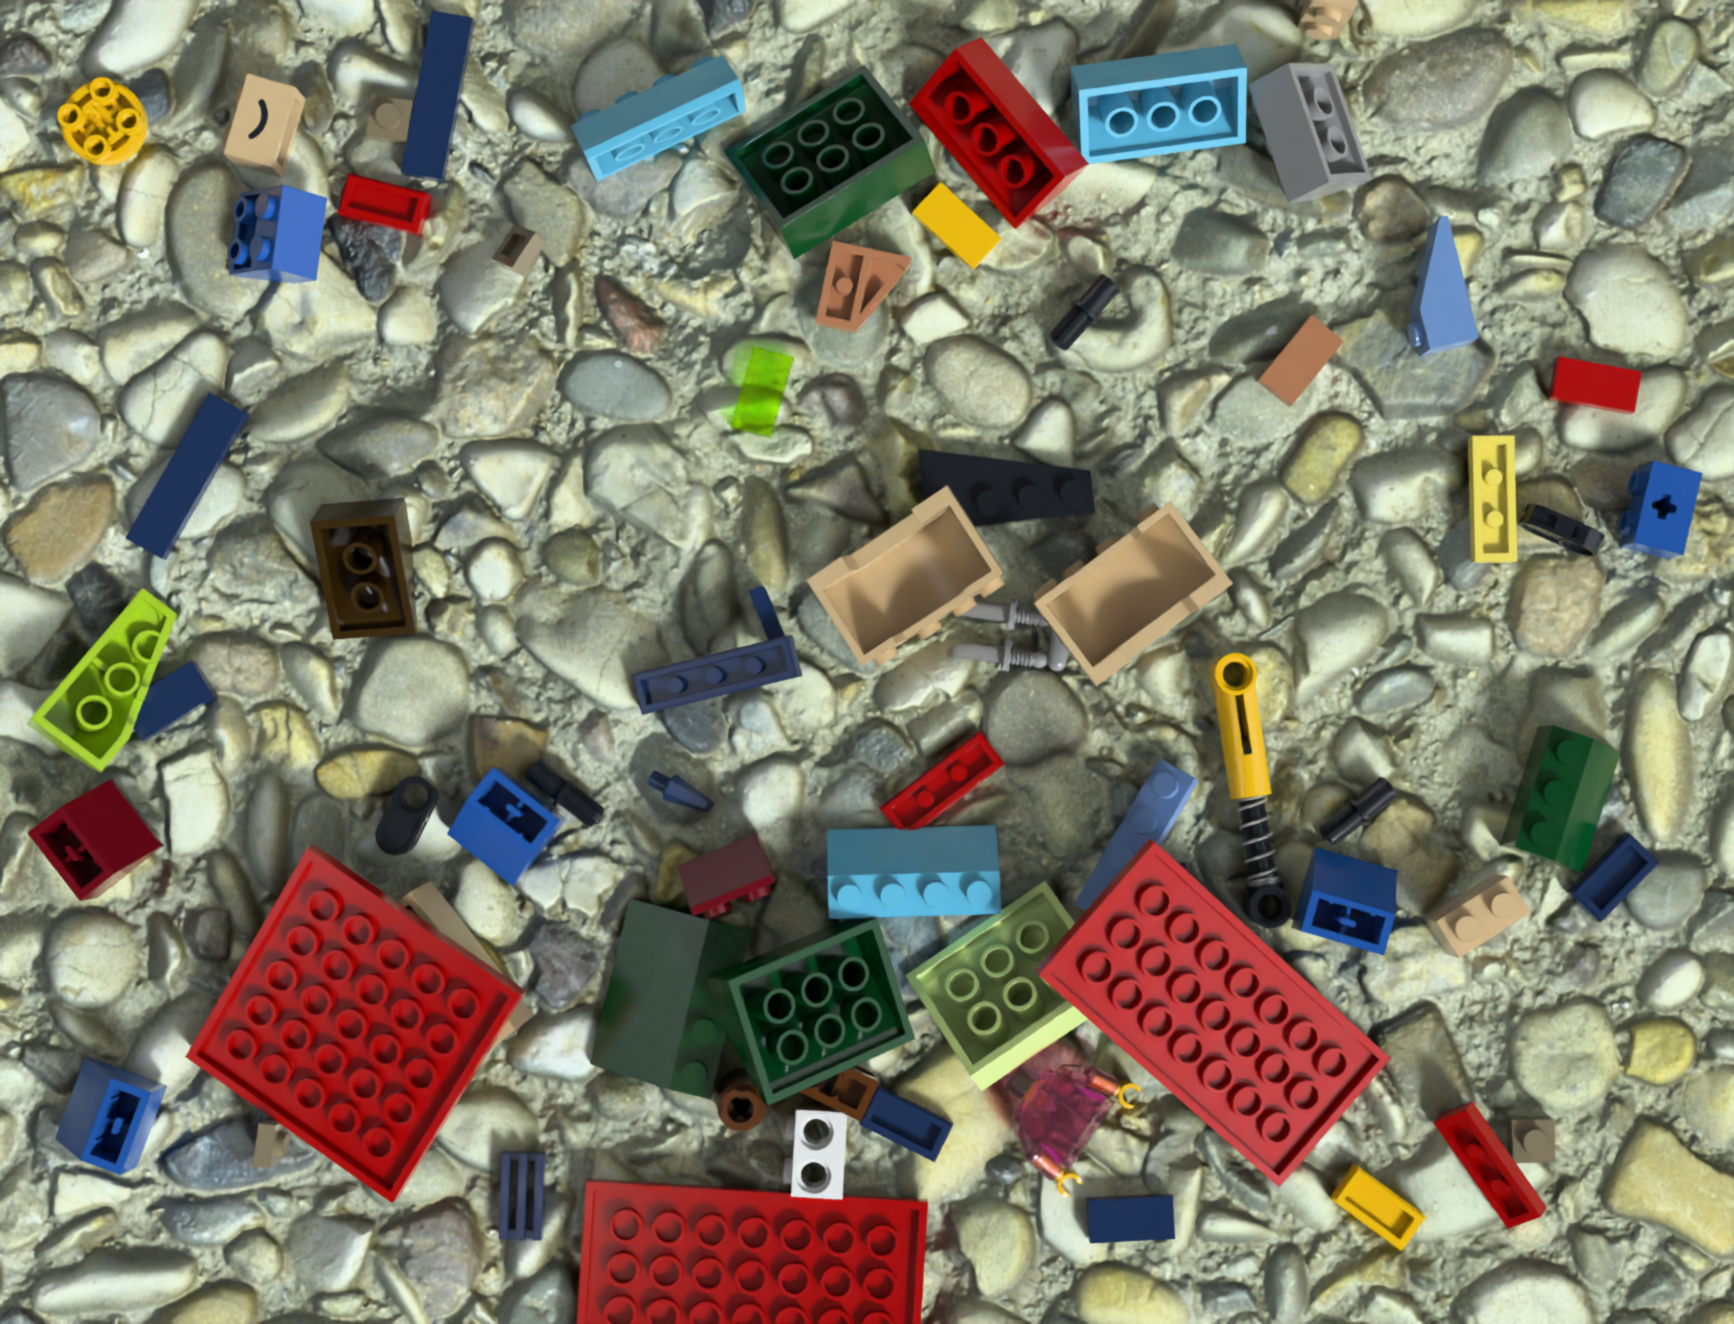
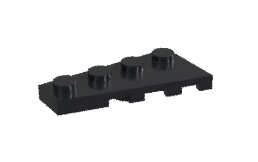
M918 449L924 500L948 485L975 528L1095 513L1090 470Z

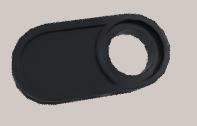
M1527 504L1524 510L1525 514L1521 517L1518 524L1521 528L1575 553L1588 557L1597 556L1605 537L1603 533L1544 506Z
M410 776L398 784L375 833L376 843L386 854H406L417 845L437 804L438 790L434 782L426 777ZM416 783L424 786L428 794L426 803L420 808L411 807L405 798L408 787Z

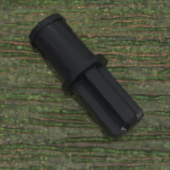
M1099 275L1094 284L1079 300H1073L1070 303L1072 308L1049 333L1052 343L1063 351L1068 350L1090 324H1097V316L1120 293L1119 287L1106 275Z
M542 757L525 776L527 781L532 782L554 800L553 806L557 807L560 805L587 827H593L605 811L599 803L576 786L577 781L575 779L568 780L545 762V759Z
M1380 776L1375 783L1354 799L1348 797L1346 799L1347 804L1319 825L1320 835L1331 846L1337 845L1362 824L1365 826L1371 824V817L1393 800L1398 799L1397 792L1384 777Z

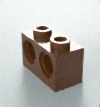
M857 1065L799 1092L861 1122L879 1084V1075Z

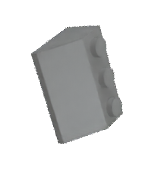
M1287 63L1248 85L1252 96L1251 104L1253 111L1260 119L1266 136L1265 146L1273 157L1279 174L1278 183L1281 191L1286 195L1288 203L1312 201L1373 180L1332 63Z

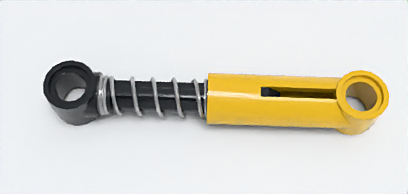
M1231 653L1218 658L1212 663L1208 679L1214 690L1230 799H1235V802H1239L1240 808L1236 812L1241 814L1242 825L1239 829L1244 833L1245 842L1241 846L1246 848L1247 860L1244 863L1249 867L1250 876L1246 879L1248 880V885L1245 887L1246 894L1243 899V910L1245 916L1251 922L1265 928H1277L1289 920L1292 913V902L1289 895L1284 891L1283 882H1280L1279 879L1280 876L1275 872L1278 869V865L1274 864L1272 856L1276 849L1271 846L1270 836L1273 834V831L1268 829L1267 819L1271 815L1265 809V802L1268 800L1266 796L1272 794L1255 686L1257 669L1254 662L1248 656L1242 653ZM1228 663L1235 664L1241 669L1242 680L1236 687L1230 686L1224 681L1223 670ZM1235 696H1237L1243 738H1241ZM1271 894L1276 900L1277 908L1271 916L1264 918L1259 914L1258 902L1264 895Z

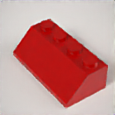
M982 37L955 48L909 102L912 109L1014 229L1019 228L1064 191L1089 165Z

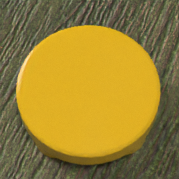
M98 77L92 82L77 88L68 97L65 104L59 108L57 113L66 143L81 158L96 165H116L130 159L143 145L148 131V117L140 99L124 85L105 77Z

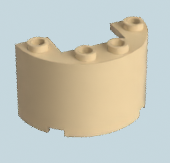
M948 485L912 508L913 513L851 555L838 558L806 580L861 666L874 661L877 667H880L899 654L896 649L897 646L917 634L921 640L926 639L943 627L939 622L940 619L953 612L956 618L977 605L973 597L980 593L985 598L1005 585L1001 579L1005 574Z
M1171 501L1162 508H1159L1154 502L1134 517L1139 525L1120 540H1118L1115 534L1111 535L1094 548L1098 556L1085 565L1082 559H1079L1061 573L1065 580L1060 584H1057L1054 578H1052L1033 593L1037 599L1033 603L1095 687L1130 662V659L1187 616L1199 610L1233 584Z

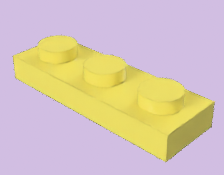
M1514 435L1471 436L1468 438L1471 563L1516 562L1517 527Z

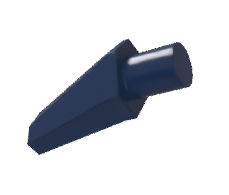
M655 770L648 779L647 785L662 792L663 799L704 812L711 811L714 805L711 799L677 775L670 778Z

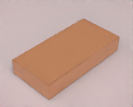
M1311 315L1257 382L1285 405L1291 407L1342 345L1344 340Z

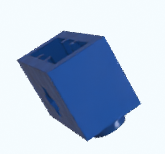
M1657 461L1648 462L1639 466L1638 470H1634L1628 484V494L1632 495L1629 509L1622 514L1618 527V533L1622 535L1620 547L1666 559L1684 555L1702 473ZM1656 502V508L1662 510L1661 516H1658V510L1652 508V503Z

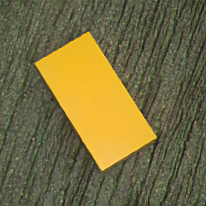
M941 182L912 211V216L971 271L988 256L1002 239Z
M1356 1164L1351 1166L1329 1197L1401 1251L1426 1218L1423 1213Z

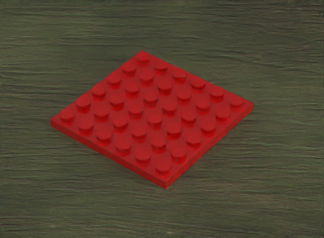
M313 845L306 849L185 1057L393 1203L405 1189L526 990L322 849Z

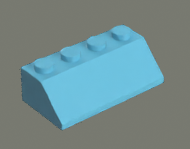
M1236 44L1070 66L1072 109L1078 150L1089 164L1246 143L1247 66Z
M722 54L716 58H713V56L703 57L695 61L690 66V70L676 76L673 73L664 75L653 83V87L639 94L637 91L628 92L615 101L616 105L601 112L599 109H593L579 116L578 122L571 125V128L596 181H600L747 112L742 85L724 55Z
M996 825L931 826L918 828L917 830H907L909 827H905L906 830H898V828L827 829L829 919L1001 914L1000 868Z

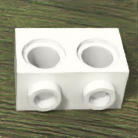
M797 1104L796 1115H787L786 1141H794L793 1158H785L783 1184H791V1197L843 1199L847 1130L846 1114L828 1105ZM812 1119H820L827 1124L829 1132L822 1139H812L804 1130L806 1123ZM811 1162L821 1164L826 1170V1176L819 1182L806 1180L802 1174V1169L806 1164Z

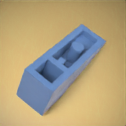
M1448 216L1439 217L1429 227L1410 312L1411 322L1407 325L1409 341L1413 347H1417L1420 357L1468 346L1479 338Z

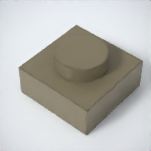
M372 94L365 132L366 137L369 140L406 145L414 101Z
M514 224L492 259L502 267L524 276L528 269L533 267L538 261L540 251L547 241L535 232Z
M271 1117L258 1123L252 1166L271 1168L280 1162L281 1157L285 1158L290 1144V1132L285 1131V1127Z
M1507 1118L1508 1152L1516 1163L1556 1162L1553 1118Z

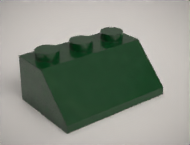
M1555 725L1538 726L1500 846L1582 873L1621 753L1593 738Z

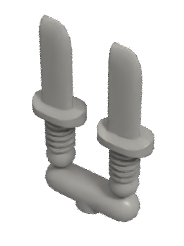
M1010 598L1009 605L976 601L977 605L961 615L962 617L1007 622L1006 629L1009 630L1015 629L1016 621L1017 623L1022 622V624L1024 622L1026 624L1030 623V625L1032 623L1041 626L1049 625L1037 609L1017 608L1018 599ZM1051 630L1048 660L1046 654L1041 651L1033 652L1031 650L1029 652V650L1024 651L1025 649L1020 651V649L1016 650V648L1012 650L1013 640H1004V647L970 642L955 643L950 648L949 657L1000 663L1001 671L1009 672L1010 663L1012 665L1016 663V665L1020 664V666L1025 665L1027 667L1029 665V667L1042 668L1048 661V666L1051 670L1061 671L1066 666L1068 650L1055 632Z

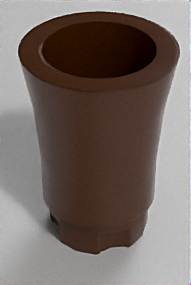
M738 1068L727 1073L721 1079L716 1089L715 1102L718 1115L728 1128L735 1131H747L754 1128L768 1117L774 1103L769 1106L764 1105L746 1068ZM736 1097L741 1100L748 1098L751 1101L749 1108L745 1110L739 1109L735 1104Z

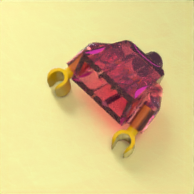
M1063 1064L1056 1071L1045 1068L1037 1080L1022 1069H1017L1009 1078L1005 1089L1022 1101L1013 1113L1012 1118L1018 1124L1016 1135L1025 1159L1047 1179L1054 1180L1062 1196L1069 1197L1071 1195L1067 1188L1062 1186V1182L1066 1178H1074L1080 1185L1082 1184L1078 1172L1072 1168V1165L1115 1102L1128 1109L1134 1107L1123 1100L1124 1091L1128 1088H1133L1141 1092V1089L1130 1081H1119L1117 1077L1092 1065Z

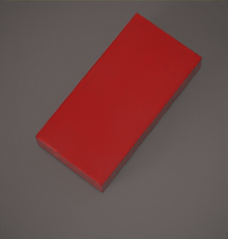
M348 173L337 213L341 217L421 237L431 196L426 192Z
M1559 356L1554 362L1548 400L1631 415L1635 413L1642 371Z

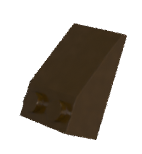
M405 498L321 504L311 519L310 526L333 640L416 634L417 615L412 536Z

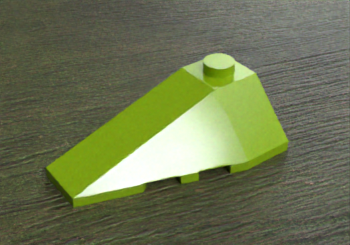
M142 588L35 712L27 725L65 753L101 773L131 736L138 713L148 692L150 682L177 614Z

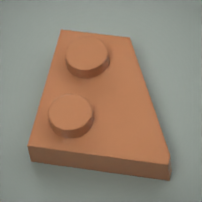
M832 241L815 324L857 334L909 269L911 257Z

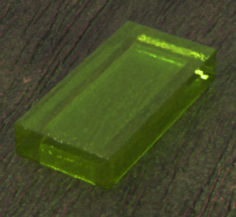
M753 346L731 422L732 429L772 439L794 357Z

